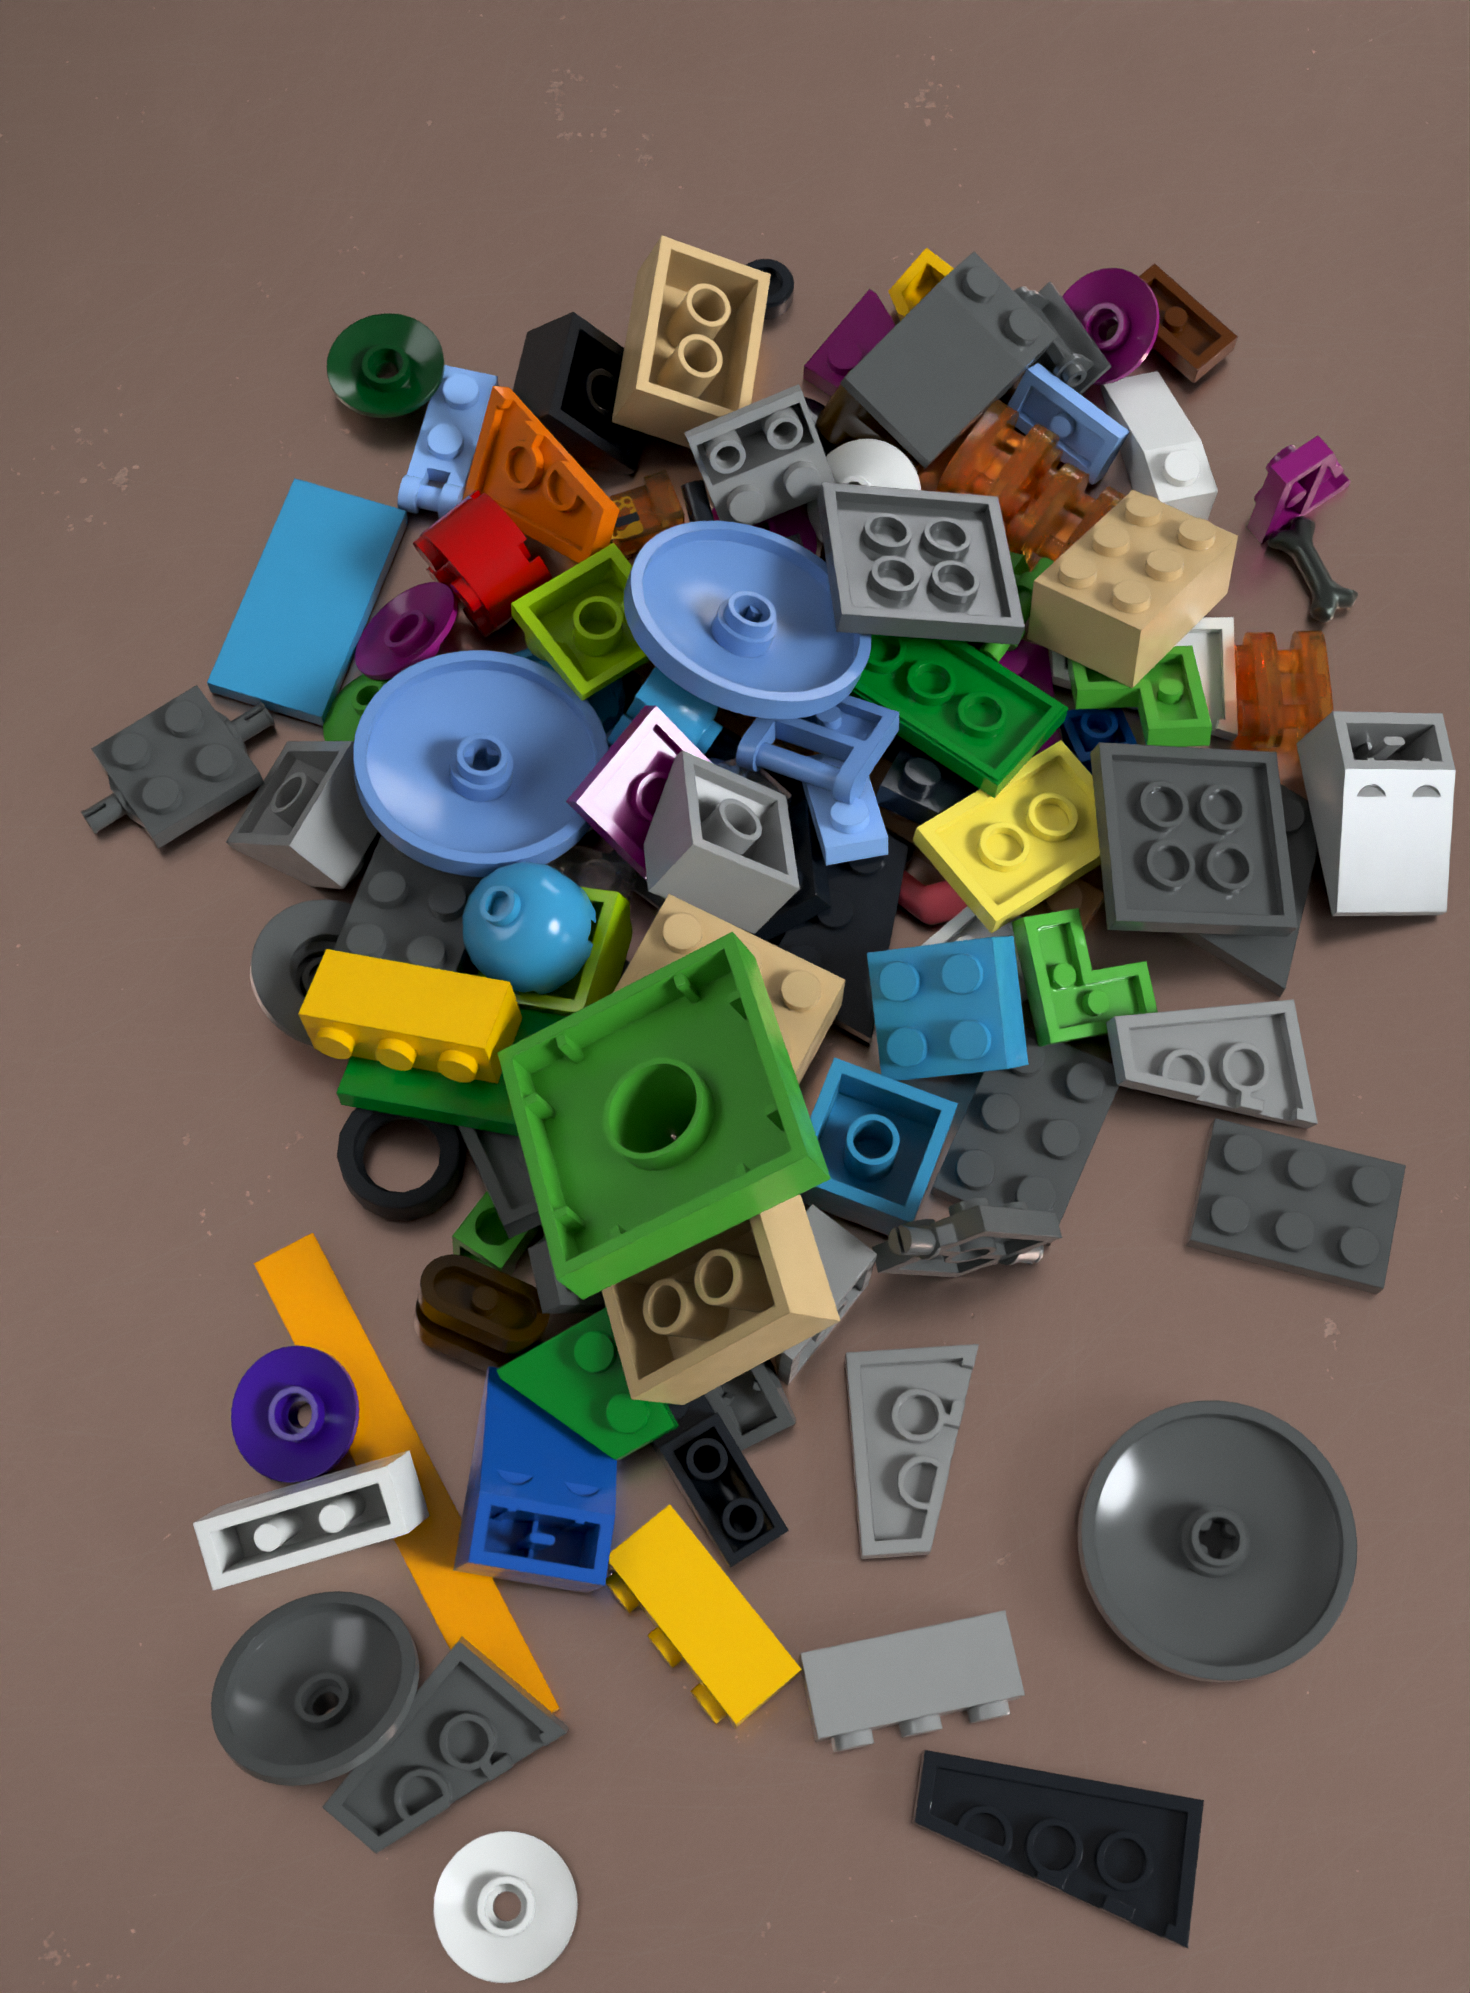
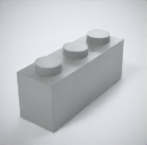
M1005 1610L800 1653L798 1658L799 1666L802 1669L801 1676L815 1743L831 1739L833 1752L874 1744L872 1731L899 1725L902 1738L941 1730L943 1728L940 1716L967 1711L970 1723L1004 1717L1011 1714L1008 1702L1018 1700L1025 1695Z

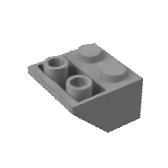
M799 384L684 432L720 521L753 526L817 499L822 482L835 483Z

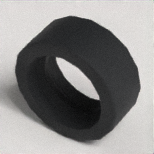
M356 1108L351 1112L340 1131L337 1159L349 1191L364 1209L384 1219L410 1221L434 1213L452 1198L463 1178L465 1152L456 1125ZM399 1119L415 1120L427 1126L436 1136L440 1147L439 1165L433 1176L419 1188L406 1192L388 1191L376 1185L367 1175L363 1163L364 1148L371 1134L382 1125Z

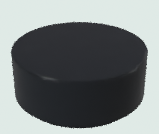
M758 259L748 263L746 266L771 274L764 320L781 316L790 308L793 301L794 279L792 273L784 264L772 259Z

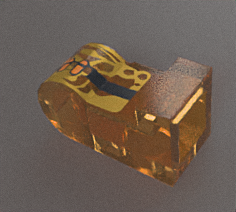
M666 470L644 476L643 486L610 496L613 503L620 509L610 544L614 543L628 561L636 559L639 551L655 535L676 525L685 524V514Z

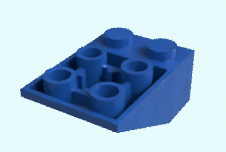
M488 1366L453 1571L588 1593L605 1586L616 1514L617 1460L608 1456L504 1382L496 1371L497 1367Z

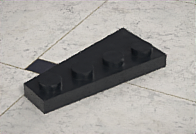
M929 1750L923 1751L913 1824L1182 1948H1188L1204 1800Z

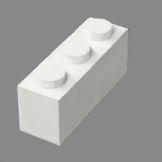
M410 1450L220 1506L195 1521L193 1526L212 1589L217 1590L408 1534L430 1515Z

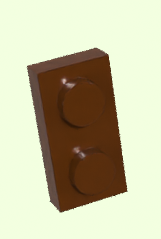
M1154 263L1139 276L1152 289L1159 308V328L1153 348L1192 383H1195L1234 350L1238 336Z

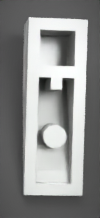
M1155 371L1125 377L1114 383L1101 385L1100 389L1109 416L1130 431L1120 448V452L1132 489L1144 495L1153 496L1160 502L1194 517L1208 520L1218 489L1200 437L1159 372Z

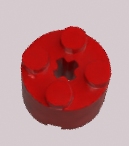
M479 489L475 490L443 515L413 542L417 552L429 565L426 570L432 580L447 585L466 606L463 609L464 614L484 638L492 632L500 630L513 619L511 612L512 602L553 579L539 555L529 563L527 559L531 555L523 543L527 540L525 535L506 512L485 492L481 495Z

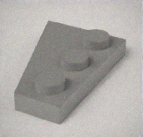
M1294 999L1115 1016L1106 1022L1116 1082L1119 1086L1305 1129L1318 1124Z
M979 1344L846 1352L845 1369L861 1559L929 1555L931 1552Z

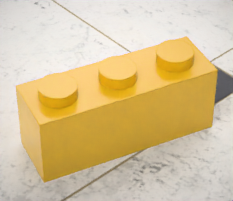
M330 949L325 950L298 1013L314 1049L329 1057L348 1059L354 1056L379 1061L383 1065L399 1071H408L412 1068L441 1073L451 1080L462 1083L472 1082L476 1079L498 1084L502 1069L497 1052L513 1044L522 1020V1015L511 982Z
M670 1504L610 1552L608 1567L613 1573L606 1578V1585L628 1613H631L640 1606L656 1628L647 1635L648 1639L672 1669L681 1661L687 1666L699 1682L690 1692L715 1724L726 1717L736 1729L799 1676L802 1669Z

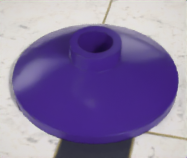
M306 1346L282 1347L259 1358L246 1371L239 1382L231 1408L233 1437L243 1458L254 1470L263 1476L287 1483H299L314 1479L334 1468L343 1459L352 1445L359 1421L357 1391L346 1369L326 1352ZM308 1403L312 1409V1417L309 1425L302 1427L298 1421V1411L303 1404Z

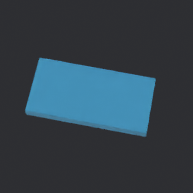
M294 478L207 681L210 692L255 706L262 702L268 710L323 726L326 715L343 683L357 643L365 629L408 524L407 512Z

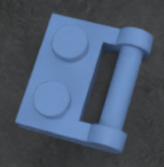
M848 695L833 708L809 717L797 719H765L756 717L739 743L736 753V764L753 772H758L761 768L831 791L833 799L852 805L856 798H860L866 779L898 733L899 712ZM777 738L844 761V764L839 768L772 745V743Z

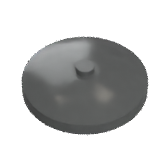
M1219 1400L1195 1401L1171 1406L1149 1415L1126 1431L1104 1454L1088 1481L1082 1498L1077 1533L1078 1553L1082 1573L1096 1607L1116 1635L1132 1650L1156 1666L1179 1676L1208 1682H1237L1261 1677L1287 1667L1305 1656L1322 1641L1340 1617L1349 1598L1357 1565V1535L1353 1512L1346 1491L1328 1460L1308 1438L1287 1422L1258 1408Z

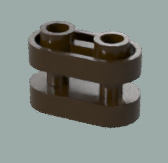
M449 1254L434 1259L423 1270L413 1323L416 1334L427 1346L486 1372L488 1366L500 1368L541 1345L547 1330L550 1314H542L537 1288L531 1284L466 1256Z

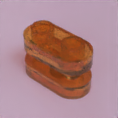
M996 400L990 405L950 460L940 478L936 491L997 496L1004 525L1007 523L1014 527L1030 504L1032 495L1028 494L1029 490L1037 479L1046 483L1062 458L1063 451L1056 448L1059 435L1037 423L1026 436H1023L1014 430L1019 418V412L1000 400ZM1003 451L1011 457L993 480L984 474L999 453Z
M1070 463L1064 464L1059 471L1051 467L1035 491L1034 499L1037 502L1028 514L1020 510L1010 522L1006 530L1009 551L1024 555L1029 569L1036 564L1040 557L1049 558L1055 562L1126 495L1111 486H1107L1098 498L1095 499L1084 493L1090 477L1088 473ZM1073 514L1082 520L1065 543L1055 536L1069 516Z
M1321 630L1294 631L1290 642V649L1277 650L1276 638L1272 631L1246 632L1242 645H1235L1236 681H1242L1244 700L1239 701L1237 709L1238 732L1241 737L1248 736L1250 746L1253 749L1279 748L1284 729H1296L1299 742L1334 711L1326 641ZM1280 674H1290L1293 704H1283Z

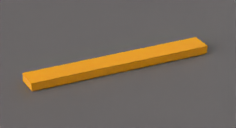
M314 1233L253 1263L295 1346L312 1347L326 1352L340 1362L350 1375L359 1401L358 1427L352 1445L349 1448L356 1466L410 1450L430 1516L408 1534L393 1539L449 1649L451 1650L458 1640L464 1637L552 1713L560 1710L493 1578L453 1571L462 1518Z

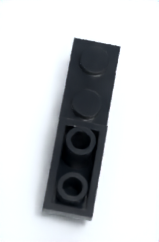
M705 1395L685 1405L667 1403L679 1427L650 1443L710 1539L731 1568L789 1530L718 1412H714Z

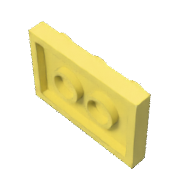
M1060 740L1032 757L995 798L981 789L917 827L912 841L988 931L993 933L1101 864L1092 774Z

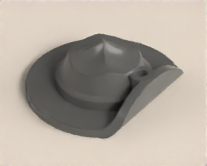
M310 900L284 909L274 916L263 928L251 954L250 980L259 1006L270 1021L281 1031L293 1039L313 1046L298 1013L325 950L334 949L352 904L342 901Z

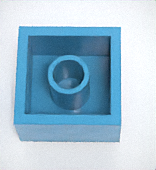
M1013 936L987 937L867 953L881 1075L901 1081L1004 1070L1029 1065Z
M834 1057L810 1117L831 1179L801 1193L803 1203L810 1206L813 1204L820 1210L888 1236L894 1227L915 1221L951 1127L958 1103Z

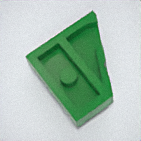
M606 1307L496 1370L504 1382L614 1460L626 1457L679 1427L667 1403L631 1399Z

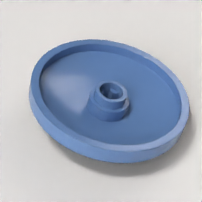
M697 521L676 525L655 535L643 546L633 563L626 582L623 601L627 623L633 637L649 660L669 679L686 691L715 706L735 713L765 719H797L827 711L842 702L852 692L870 656L871 634L836 632L826 562L796 542L762 528L728 521Z
M487 650L458 651L437 655L406 668L384 684L373 696L360 718L355 733L353 746L354 780L360 803L367 817L379 833L399 851L428 867L461 876L486 877L500 867L516 863L532 862L547 864L567 852L581 840L591 826L566 800L609 750L604 728L594 708L587 699L581 701L558 673L535 661L504 652Z

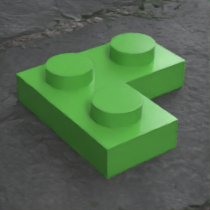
M1192 645L1174 646L1133 688L1071 659L1068 660V674L1075 710L1138 707L1146 745L1174 747L1210 745L1212 723Z
M1079 908L1022 917L1011 922L1039 1047L1108 1034L1106 1022L1115 1016L1158 1012L1147 961L1092 970Z

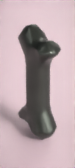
M1298 516L1293 519L1289 529L1274 531L1268 540V546L1281 550L1293 558L1312 592L1311 617L1324 623L1329 622L1333 619L1337 609L1353 606L1358 597V592L1342 587L1332 579L1313 544L1316 526L1314 521Z

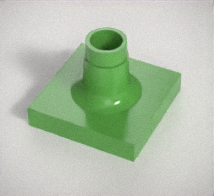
M733 932L497 1052L556 1280L583 1300L831 1179L756 958Z

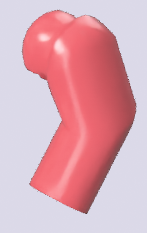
M904 870L898 904L923 923L933 925L950 921L967 907L966 903L946 880L925 886Z

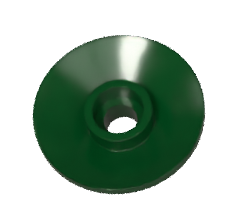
M393 313L368 316L348 326L332 344L327 358V375L336 397L349 409L375 418H391L405 415L424 405L438 390L445 369L442 347L436 335L420 321L409 316ZM388 373L396 374L391 378H381L383 375Z

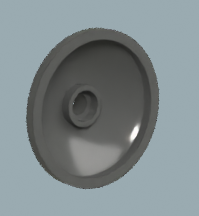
M342 1591L322 1592L288 1602L274 1609L252 1625L235 1643L222 1663L214 1683L211 1699V1718L216 1736L229 1758L240 1769L264 1782L298 1786L320 1783L343 1775L360 1766L381 1750L394 1736L408 1715L419 1681V1660L415 1643L406 1625L391 1608L363 1594ZM334 1708L331 1712L325 1714L329 1709Z

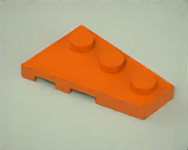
M492 387L462 500L477 489H479L481 495L485 492L506 512L523 534L578 563L609 546L620 509L510 387Z

